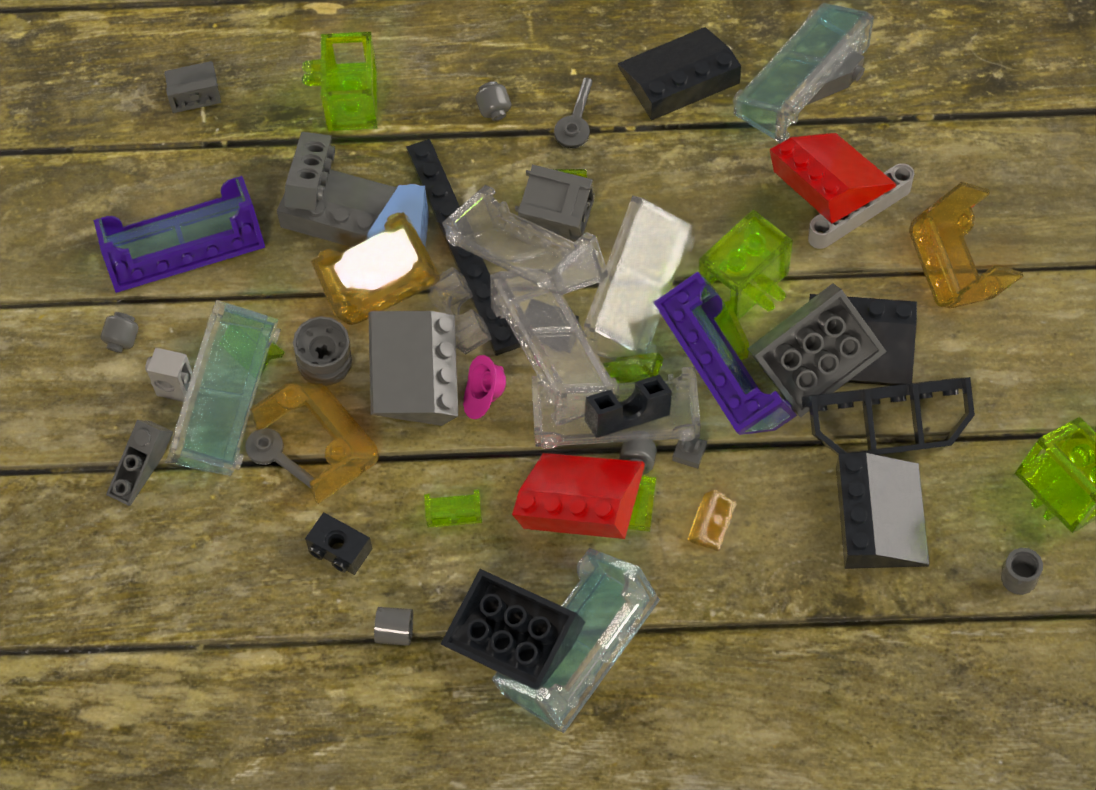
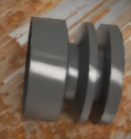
M322 316L311 318L299 326L294 334L293 347L298 371L302 377L313 385L319 386L333 385L344 379L350 371L352 364L350 340L345 327L333 318Z

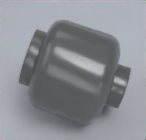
M495 81L480 86L475 96L481 115L485 118H492L493 121L505 118L506 112L512 106L505 86Z
M115 312L114 315L106 317L100 338L107 344L108 350L122 353L123 349H131L134 346L139 330L138 324L134 322V317L120 312Z
M643 435L630 436L623 441L619 460L643 461L645 463L643 474H647L653 469L655 464L656 445L651 439Z

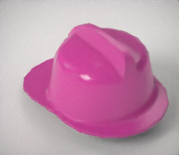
M486 355L477 356L469 368L463 406L466 415L471 419H479L484 416L490 408L491 402L500 397L506 387V376L503 367L495 365L490 357Z

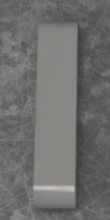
M899 163L885 171L884 174L896 183V187L864 205L865 207H860L843 217L842 219L845 220H838L831 224L821 214L814 217L809 228L808 241L810 245L817 249L828 247L908 195L914 178L913 168L908 164Z

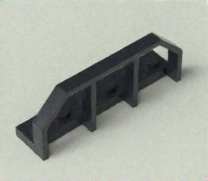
M970 377L801 396L802 407H809L812 435L837 455L848 453L880 455L952 446L975 416ZM959 389H962L965 414L945 440L924 443L919 399L933 398L932 392L942 391L943 396L958 395ZM906 395H910L915 444L877 449L872 405L881 404L880 399L890 398V402L907 401ZM862 401L868 450L845 452L820 431L818 412L828 410L827 405L837 404L838 409L854 407V402Z

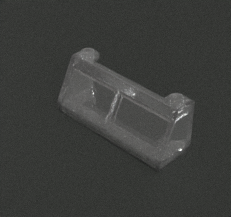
M484 185L442 223L446 231V239L453 246H459L538 285L542 290L550 291L558 296L602 282L609 275L595 235L586 232L575 242L570 241L511 213L506 202L502 201L499 204L492 195L496 192L487 185Z
M632 196L584 324L585 352L644 369L647 366L648 360L654 359L657 345L653 344V338L662 316L654 301L671 290L683 255H686L687 251L691 252L693 249L695 236H692L691 224L644 198Z
M499 271L490 275L491 308L496 317L506 318L545 389L547 402L555 406V412L551 413V417L556 426L584 417L587 396L611 389L617 398V393L619 392L618 383L614 377L610 378L564 298L558 279L554 280L549 271Z
M682 367V374L677 378H674L673 374H668V381H665V383L672 391L669 416L599 438L594 436L584 421L586 397L611 389L618 401L621 402L632 395L635 389V382L559 387V381H554V385L548 384L545 381V375L531 376L535 447L551 449L560 445L628 442L637 439H679L681 441H690L694 438H700L701 424L695 367Z

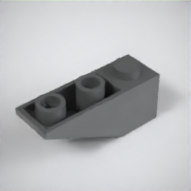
M137 420L106 495L131 506L162 459L173 431L152 421Z

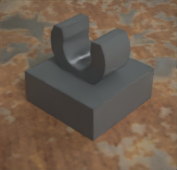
M681 433L672 461L698 469L707 447V441Z

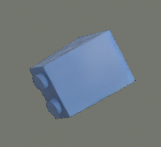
M409 184L397 187L367 235L372 265L424 266L429 218L425 186Z

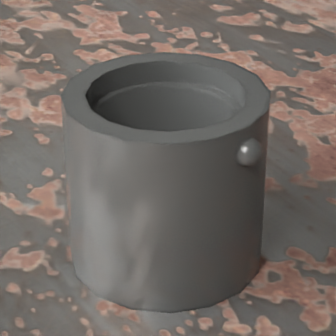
M1030 548L1013 550L1008 555L1001 572V581L1008 591L1019 595H1024L1034 590L1043 571L1041 557Z
M378 607L374 626L375 643L410 645L413 633V609Z

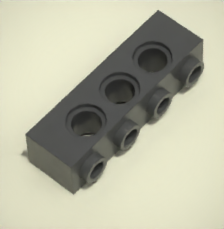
M301 132L285 184L284 207L315 211L318 201H323L324 187L326 188L328 174L331 172V164L335 156V146L331 145L332 135Z

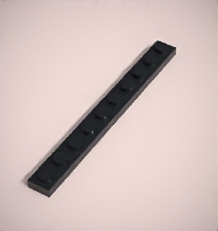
M427 139L406 146L408 156L421 186H425L428 202L495 356L520 348V341L431 140Z

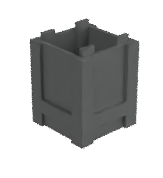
M532 164L531 171L526 170V176H529L520 206H515V211L518 212L517 220L522 223L521 228L526 231L581 244L595 199L592 186L593 179Z

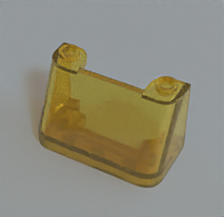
M404 212L390 215L384 224L385 231L343 253L327 249L311 260L333 315L349 325L361 323L369 319L370 311H385L440 281L441 278L436 266L408 215Z

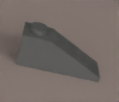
M839 42L797 90L795 106L798 108L804 107L848 88L854 80L858 81L865 70L863 67L865 56Z

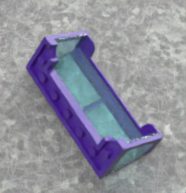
M243 176L224 182L221 186L222 197L124 227L120 219L115 216H106L93 220L100 250L115 292H121L266 248Z
M698 271L654 301L655 306L739 435L775 431L798 416L790 403L782 399L777 391L771 394H765L760 391L714 320L723 309L721 297Z

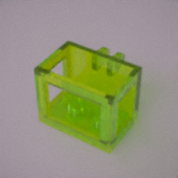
M372 33L321 34V59L306 60L302 63V70L306 73L302 76V82L307 86H321V100L328 131L378 129L377 64ZM362 42L366 62L337 64L333 44Z
M753 209L699 258L698 272L711 285L718 279L730 289L729 305L723 301V313L737 322L756 303L767 310V312L775 309L774 302L766 296L767 293L780 302L786 298L785 292L777 284L789 274L793 240Z
M1078 417L1039 438L1014 473L1036 495L1031 505L1034 508H1038L1044 504L1048 509L1043 517L1049 521L1056 516L1072 533L1096 520V432L1081 417ZM1042 449L1046 451L1045 453L1038 456Z

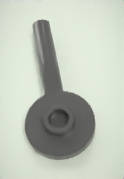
M583 78L572 116L560 119L555 125V139L563 147L578 148L584 145L589 138V125L582 119V115L593 82L590 78Z
M264 428L253 432L248 437L245 449L248 457L253 462L269 464L275 461L309 488H313L316 485V478L282 453L284 443L278 432Z

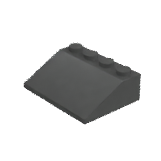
M331 170L330 174H328L326 188L324 187L323 201H318L316 210L284 207V194L277 209L281 228L370 252L367 239L368 232L397 187Z
M834 283L747 348L800 418L809 412V407H802L801 396L835 392L887 352L843 290Z
M370 311L371 415L443 426L458 417L455 315L435 311Z

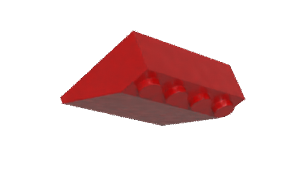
M837 133L790 137L770 149L774 173L831 224L896 187L894 181Z
M543 453L519 489L512 515L523 529L625 539L645 463L643 461Z

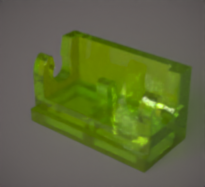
M479 489L474 490L473 495L431 498L430 494H424L427 528L482 523Z

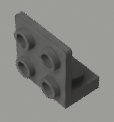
M212 61L164 72L167 83L166 92L173 113L222 103Z

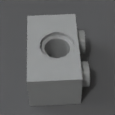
M155 348L152 357L150 356L147 359L145 370L149 375L156 395L187 402L195 382L187 355Z

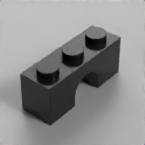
M659 374L636 381L632 395L621 402L618 401L611 389L587 396L584 421L594 436L599 438L669 416L672 391Z

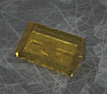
M716 490L705 493L688 541L719 551L736 502Z

